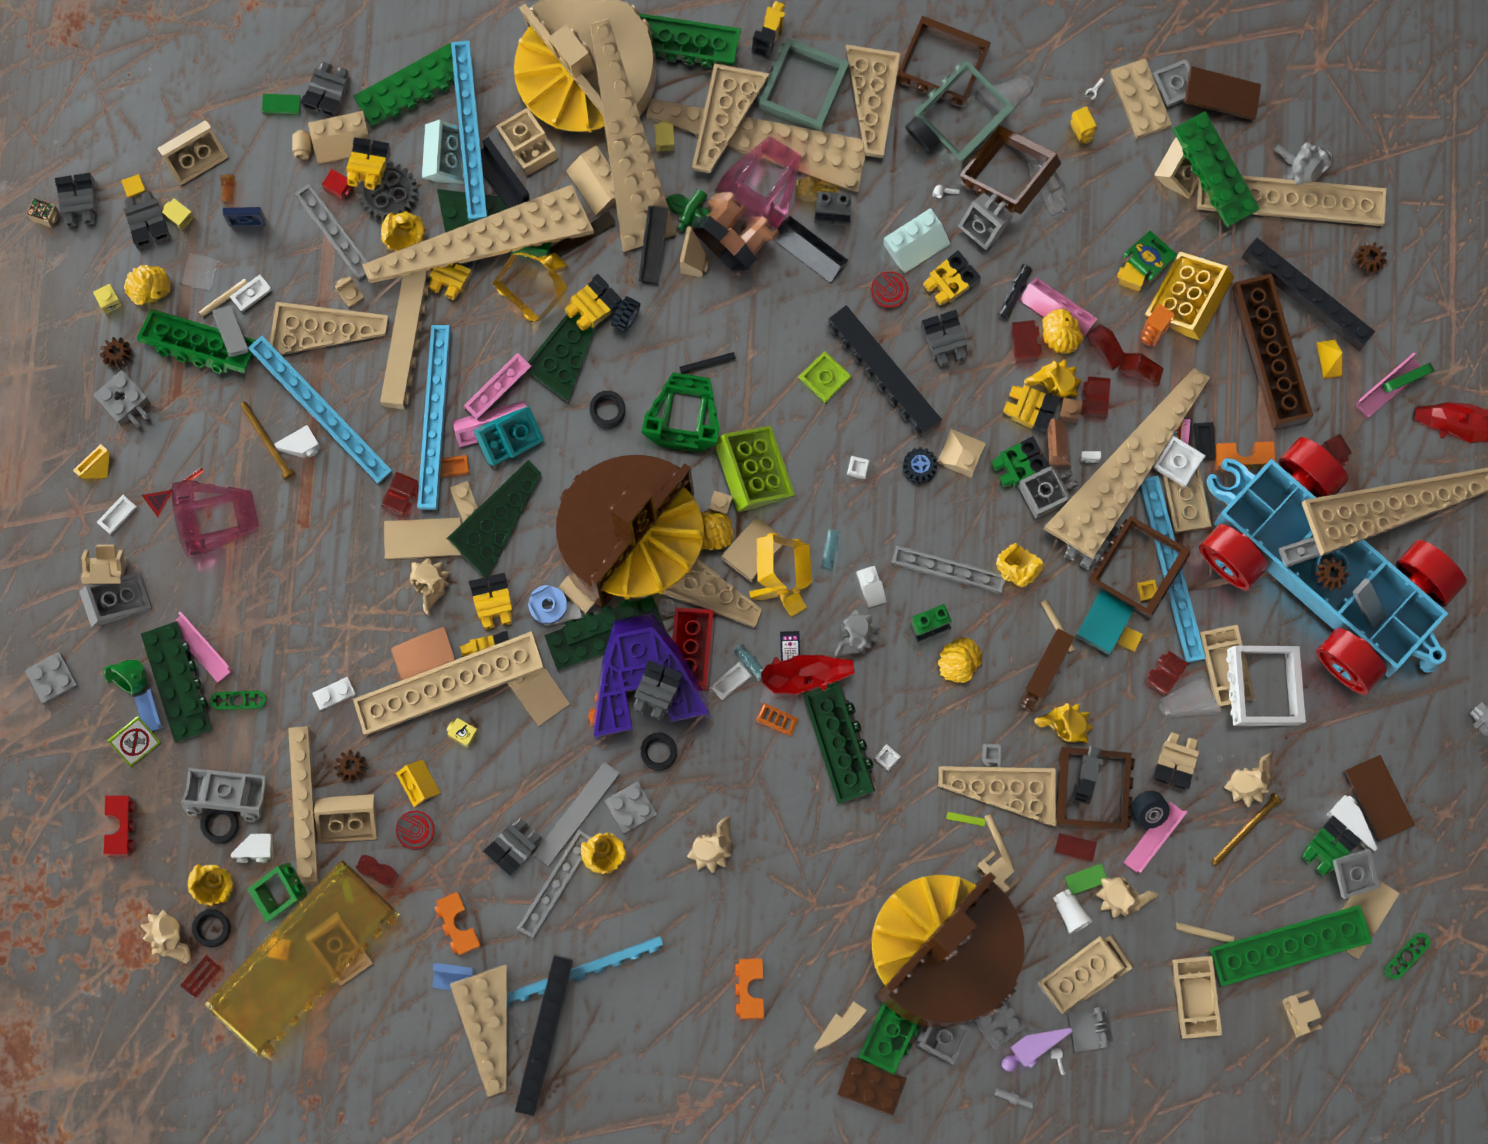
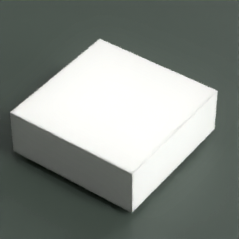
M1082 451L1080 454L1081 463H1099L1101 459V451Z
M851 456L847 475L866 479L870 460Z
M886 744L875 756L874 760L889 772L901 756Z

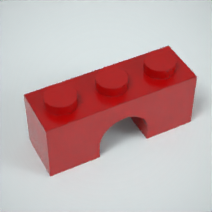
M129 795L105 796V816L108 818H118L120 821V828L116 833L104 835V855L107 857L131 856V851H134V840L131 839V832H134L135 822L132 820V812H135V801H132Z

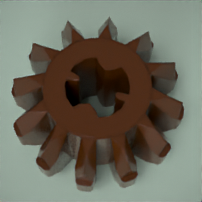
M1366 242L1364 246L1360 245L1358 252L1354 255L1357 258L1355 264H1360L1358 269L1362 270L1364 268L1365 274H1368L1370 270L1373 274L1377 270L1381 271L1383 265L1387 262L1384 258L1387 253L1381 252L1383 246L1377 248L1376 242L1372 246L1369 242Z
M112 337V342L105 340L107 346H101L103 352L100 353V357L104 358L102 362L105 365L109 364L111 369L115 365L117 369H120L122 363L124 366H127L126 360H132L129 354L133 353V350L129 348V342H124V339L121 337L118 340ZM118 350V355L114 356L113 353L115 354V351Z
M1332 557L1330 562L1324 559L1323 564L1317 566L1320 571H1317L1315 575L1321 577L1317 580V583L1323 582V589L1329 586L1330 591H1333L1335 587L1340 590L1342 584H1347L1346 578L1349 577L1350 573L1344 572L1348 566L1342 567V560L1336 563L1335 558ZM1330 572H1331V573L1334 572V573H1335V576L1333 575V576L1331 577V576L1329 575V573H1330Z
M352 750L348 751V756L342 752L341 756L343 759L336 758V761L340 763V765L334 766L335 770H340L336 775L338 777L343 776V782H346L349 778L350 783H354V777L360 781L359 774L366 775V772L362 769L368 768V765L363 763L366 758L364 756L359 758L360 752L358 751L355 752L354 756ZM349 763L353 764L354 769L352 771L348 769Z

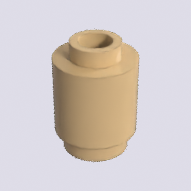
M298 130L293 134V154L297 159H308L309 154H311V134L305 130Z

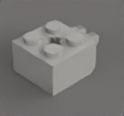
M983 193L974 200L958 225L961 230L985 250L999 239L1012 218L1004 210L1006 206L1004 201L999 204L995 202L998 197L995 193L991 197Z
M123 370L93 394L120 426L130 420L137 428L140 427V422L133 417L138 412L144 419L148 420L150 418L142 409L150 401Z
M1053 465L1019 482L1018 487L1035 520L1064 506L1071 499L1067 491L1077 487L1079 484L1077 481H1073L1064 486L1062 481L1070 478L1073 475L1072 471L1058 475ZM1042 489H1043L1044 492L1048 491V494H1047V495L1042 494V493H1041Z

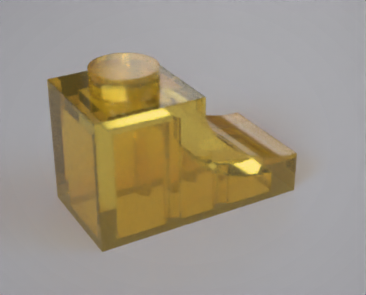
M812 175L797 179L795 198L808 203L816 202L818 191L839 193V186Z

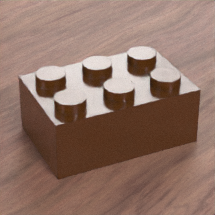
M851 1057L837 1096L893 1117L907 1078L896 1073L893 1075L877 1066Z

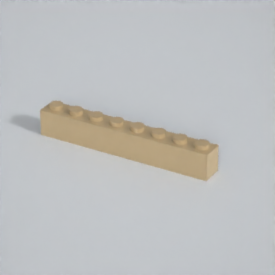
M429 268V271L424 272L422 270L412 272L410 275L403 276L380 400L382 407L405 410V405L409 404L410 393H408V389L413 384L411 372L412 368L416 367L417 357H414L415 350H418L420 345V339L417 338L418 333L422 332L423 328L421 316L426 311L424 299L429 294L427 282L428 278L431 279L430 274L433 268Z
M308 726L288 728L297 876L303 885L320 884L318 837L314 815L315 789L311 730Z

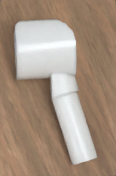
M1101 78L1095 87L1088 89L1085 97L1088 93H1093L1094 96L1091 101H1094L1098 89L1105 80Z
M937 185L932 196L942 198L943 193L959 194L960 190L948 189L942 185Z
M1051 1048V1059H1057L1061 1075L1066 1074L1062 1062L1061 1049Z

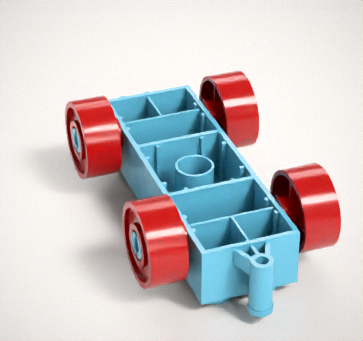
M1300 437L1279 459V465L1273 459H1270L1256 476L1250 473L1237 460L1224 459L1221 463V468L1233 473L1236 477V484L1230 488L1222 486L1216 475H1209L1206 480L1209 491L1228 506L1215 521L1214 525L1217 527L1199 545L1201 555L1222 578L1244 591H1248L1268 571L1327 623L1334 631L1319 646L1316 654L1325 668L1341 683L1359 694L1366 695L1384 675L1389 678L1396 672L1410 655L1420 658L1421 670L1428 673L1436 670L1446 659V652L1440 647L1432 631L1448 614L1442 607H1446L1467 584V580L1457 564L1434 545L1423 540H1416L1396 562V567L1369 543L1362 540L1340 550L1285 568L1278 549L1314 537L1302 502L1307 499L1335 495L1349 480L1342 465L1326 449L1308 438ZM1333 557L1336 563L1342 560V567L1348 566L1344 572H1348L1350 575L1346 578L1347 584H1342L1340 590L1335 587L1333 591H1330L1329 586L1325 589L1322 588L1323 582L1317 583V580L1321 577L1316 576L1315 573L1320 571L1317 566L1323 564L1324 559L1330 562V559ZM1330 572L1329 575L1332 577L1333 575L1335 576V573ZM1365 578L1371 581L1386 614V617L1374 629L1368 626L1352 592Z

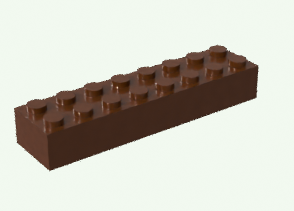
M1272 274L1235 282L1232 291L1272 429L1276 430L1309 422L1313 417V413Z

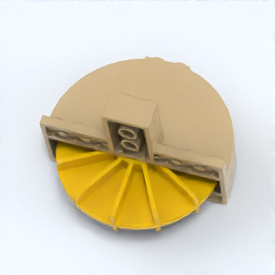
M540 0L530 8L526 4L519 7L528 29L518 42L519 45L514 61V76L522 100L535 116L558 130L572 132L588 131L590 133L592 130L605 127L590 24L609 18L639 116H641L655 88L657 64L651 43L653 41L651 27L645 19H641L638 15L640 13L634 5L630 6L627 1L624 3L621 0Z

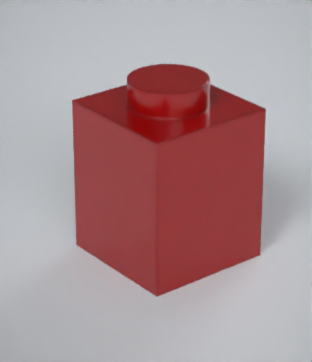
M333 169L330 170L322 183L324 191L342 201L353 190V187L348 185L347 177Z

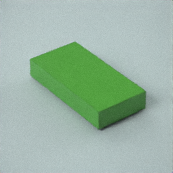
M1102 864L1066 876L1065 881L1072 894L1076 895L1102 885L1101 879L1107 878Z

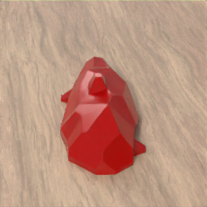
M1455 402L1415 407L1414 421L1439 431L1441 438H1445L1448 434L1469 443L1488 442V409H1483L1469 403Z
M797 655L781 662L778 657H774L772 664L766 665L763 669L761 678L762 684L773 694L796 695L818 688L825 691L828 685L854 675L855 671L853 660L838 659L824 655Z

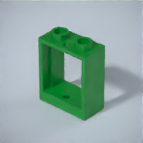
M290 862L277 866L247 889L266 923L279 919L309 896ZM277 875H279L291 896V899L278 907L266 886Z

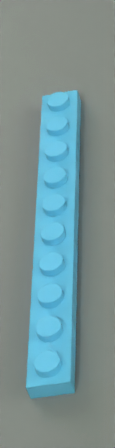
M470 41L451 42L468 220L473 221L487 217L471 48Z
M431 325L418 509H438L451 340L450 325Z
M263 336L248 347L249 351L378 485L392 473V470Z
M1159 477L1145 478L1140 488L1150 527L1175 541ZM1154 539L1163 577L1165 578L1179 553ZM1181 569L1168 590V596L1186 664L1205 660L1206 657L1183 569Z
M655 937L571 969L568 980L575 978V981L587 977L586 973L592 971L594 974L605 970V966L612 964V967L624 963L623 959L629 957L631 960L641 957V953L649 950V953L658 951L660 946L663 945L661 937ZM548 978L507 993V1007L511 1006L514 1000L519 999L522 1002L530 999V994L538 992V995L543 994Z

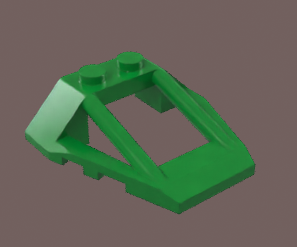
M673 372L663 386L658 398L654 400L650 410L646 412L641 433L658 446L700 452L717 445L720 425L710 378ZM674 393L701 397L696 432L668 428ZM665 400L663 418H658L656 416ZM707 407L709 410L710 425H705Z

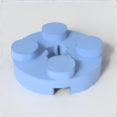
M544 585L532 592L528 607L536 621L541 624H553L561 620L566 614L567 600L560 589ZM545 600L553 602L551 609H544L542 605H545L543 603Z

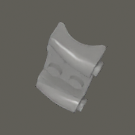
M188 768L186 790L181 801L182 808L190 816L202 813L203 808L237 811L241 813V816L246 821L254 822L261 817L267 787L266 776Z

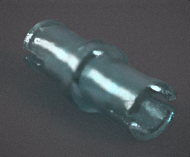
M828 529L826 545L823 546L822 568L833 569L835 553H838L837 543L840 534L837 530Z
M744 644L740 645L734 653L737 654L745 664L744 667L749 669L758 681L762 680L761 673L763 667L758 663V658L756 656L753 657Z

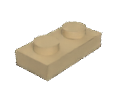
M468 481L450 487L463 522L478 508Z

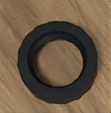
M914 117L905 126L911 137L928 152L940 142L937 135L918 117Z
M599 392L590 402V416L597 426L602 428L616 427L625 417V403L616 392ZM604 399L614 400L619 407L617 416L611 420L601 419L596 412L598 403Z
M664 733L648 735L641 745V758L644 764L656 771L665 770L673 765L677 757L675 741ZM657 740L666 742L670 747L669 758L662 763L653 762L647 752L649 745Z
M208 809L202 815L200 829L203 835L211 842L224 844L231 841L237 835L239 820L232 811ZM220 813L227 815L231 821V828L228 833L223 836L213 835L208 828L210 818Z
M207 909L200 912L194 918L192 933L201 945L217 947L228 939L231 933V924L222 912L215 909ZM208 917L218 918L223 925L221 935L214 940L205 939L200 932L202 921Z

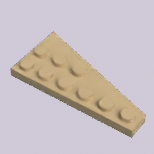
M846 45L864 153L866 156L884 158L901 53Z
M276 302L269 343L281 355L386 336L389 317L388 315Z
M507 964L450 983L488 1097L507 1090Z

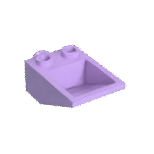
M1067 1028L1025 1036L1010 1047L1015 1055L1005 1056L1002 1060V1067L1006 1071H1013L1017 1068L1020 1061L1024 1067L1028 1065L1031 1068L1040 1061L1038 1059L1040 1055L1070 1034L1072 1029Z

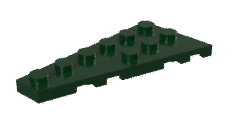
M437 189L445 233L477 221L468 220L466 192ZM485 195L487 217L508 209L499 196Z
M579 313L572 318L566 314L530 358L528 363L531 367L526 371L567 403L597 327L592 328L590 326L582 331L576 324V321L582 317Z
M529 460L446 538L483 578L486 577V580L542 474Z

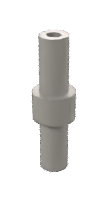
M1279 144L1274 148L1277 153L1285 158L1284 161L1290 165L1294 163L1297 155L1292 151L1288 152Z
M996 1088L994 1095L1009 1100L1008 1102L1014 1105L1020 1104L1032 1109L1034 1101L1021 1097L1019 1093L1013 1091L1010 1093Z

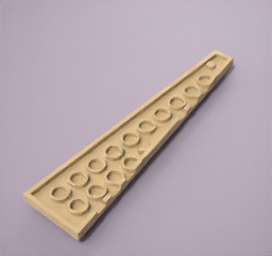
M609 18L591 23L590 28L622 251L626 252L643 246L648 206L668 208L615 36ZM669 209L665 238L676 235Z
M651 98L646 118L656 122L667 121L673 123V127L693 133L699 137L704 108ZM744 117L727 145L730 149L774 165H779L788 170L797 171L801 175L816 178L818 181L830 183L837 188L858 195L866 156L862 139Z
M569 185L362 264L369 283H374L398 276L410 275L412 272L420 270L424 272L429 271V268L446 267L448 264L456 262L460 264L505 254L510 251H519V249L533 245L537 247L541 246L542 243L551 241L555 243L559 242L560 239L569 237L573 239L594 234V230L573 186Z
M1193 368L1045 525L1044 530L1093 559L1210 377Z
M1488 468L1307 499L1302 502V506L1322 556L1487 493Z

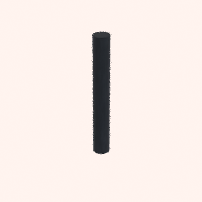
M734 352L680 366L679 368L681 374L735 360L736 357Z

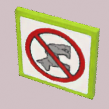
M139 716L107 740L130 767L161 743Z

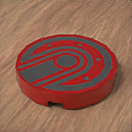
M892 271L879 274L873 280L871 286L872 298L882 308L893 309L899 307L907 299L909 291L904 277Z
M418 810L403 814L396 825V836L399 842L412 850L428 846L435 834L432 819L426 813Z

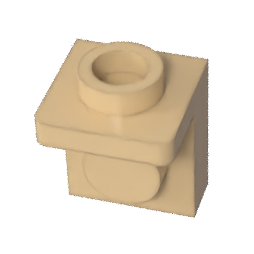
M351 276L341 278L337 285H335L336 291L349 309L365 299Z

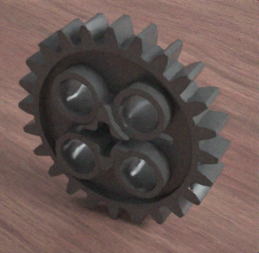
M391 162L390 166H386L381 185L378 189H367L364 184L365 182L360 181L362 185H357L360 191L357 192V196L360 198L359 204H363V211L368 210L369 216L374 213L375 219L381 216L382 221H384L389 213L397 215L405 210L412 211L410 204L416 205L414 199L418 198L416 193L418 187L415 186L416 179H412V173L407 174L406 167L401 170L400 164L395 168L393 162ZM391 178L398 179L394 183L389 182ZM398 194L404 195L402 199L395 198ZM380 201L387 202L385 205H378Z

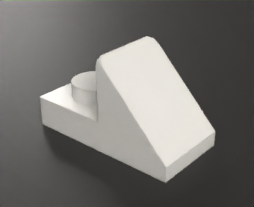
M875 566L856 571L868 608L887 603L882 581L879 580Z

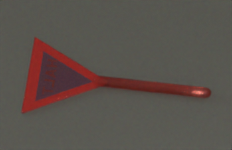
M199 468L170 490L144 494L142 497L158 517L171 493L202 472L203 468Z

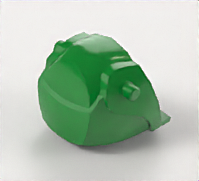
M126 660L103 669V675L107 683L113 682L131 695L141 692L147 685L146 671L139 660Z

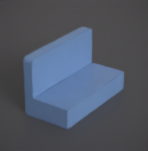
M147 689V693L135 696L140 719L152 732L165 729L155 693L151 689Z
M434 963L432 987L452 991L450 983L473 976L475 970L470 967Z

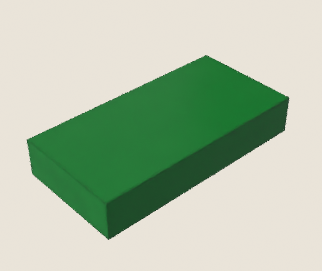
M263 94L262 113L300 115L301 96Z

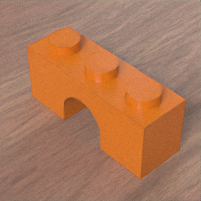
M1159 303L1145 322L1139 336L1141 341L1145 345L1155 348L1168 331L1169 324L1175 314Z
M1274 441L1255 442L1252 446V456L1250 457L1239 455L1236 443H1218L1215 446L1216 470H1221L1222 473H1229L1221 468V463L1226 458L1237 460L1248 471H1252V469H1259L1260 471L1270 459L1276 462Z
M455 892L437 900L438 906L435 907L438 917H443L445 924L442 927L446 936L450 935L453 942L450 943L453 953H458L461 957L482 948L473 928L465 931L456 928L455 922L457 917L467 912L460 894Z
M739 959V964H735V976H739V984H735L736 996H740V1004H736V1016L740 1015V1020H764V998H753L748 993V986L752 981L763 980V959Z

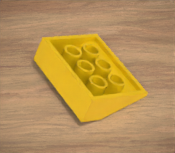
M1179 252L1145 315L1149 317L1160 303L1175 314L1169 324L1170 329L1200 341L1234 276L1228 266Z

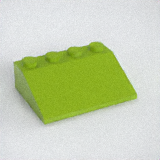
M771 425L726 433L718 438L715 449L729 490L733 496L737 513L753 510L795 496Z

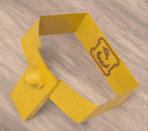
M523 252L511 254L492 284L497 288L499 294L506 296L524 312V316L528 320L537 322L543 320L567 291L568 287L557 272L564 271L568 264L556 253L542 257H535ZM518 255L538 260L550 271L549 275L553 280L557 296L540 316L535 314L500 282Z
M768 533L766 537L757 538L758 582L768 588L749 591L750 598L763 601L779 596L780 600L785 602L789 593H800L801 589L809 586L812 582L810 545L803 543L801 539L791 540L780 537L778 533ZM773 543L794 548L796 586L789 590L773 572Z

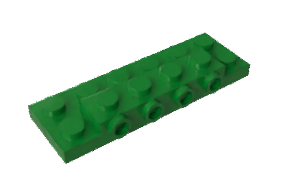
M642 13L638 14L651 27L650 29L653 33L651 34L653 40L651 43L656 60L658 57H663L668 62L683 60V63L687 65H694V62L701 63L706 68H711L712 65L717 63L735 65L741 28Z
M451 43L353 95L354 100L360 110L363 111L371 128L390 118L399 117L403 111L415 108L423 100H430L434 97V94L448 90L455 83Z
M1206 111L1172 129L1182 147L1184 156L1191 163L1192 171L1198 175L1201 187L1204 191H1207L1211 205L1217 209L1226 227L1260 210Z
M154 309L150 310L137 336L138 342L154 346L155 351L162 357L170 355L179 362L190 361L199 368L204 366L210 367L216 373H221L222 371L227 373L228 369L245 374L253 357L249 349L248 353L230 357L218 328ZM244 337L247 347L251 346L256 341L254 339Z
M883 1003L858 1059L894 1075L903 1055L908 1056L912 1047L909 1042L912 1037L916 1038L920 1027L916 1023L899 1016Z

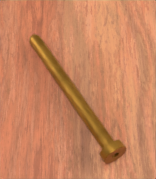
M242 402V410L283 472L281 476L284 480L292 478L295 475V471L289 469L246 402Z
M1275 793L1269 796L1270 800L1212 859L1213 865H1218L1276 805L1280 806L1283 803Z

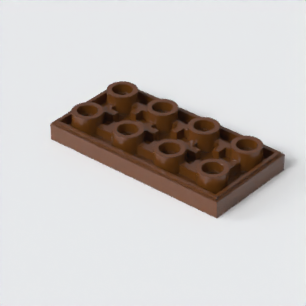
M1191 66L1189 68L1184 103L1254 121L1257 116L1261 84Z
M1381 755L1344 771L1378 842L1415 826Z

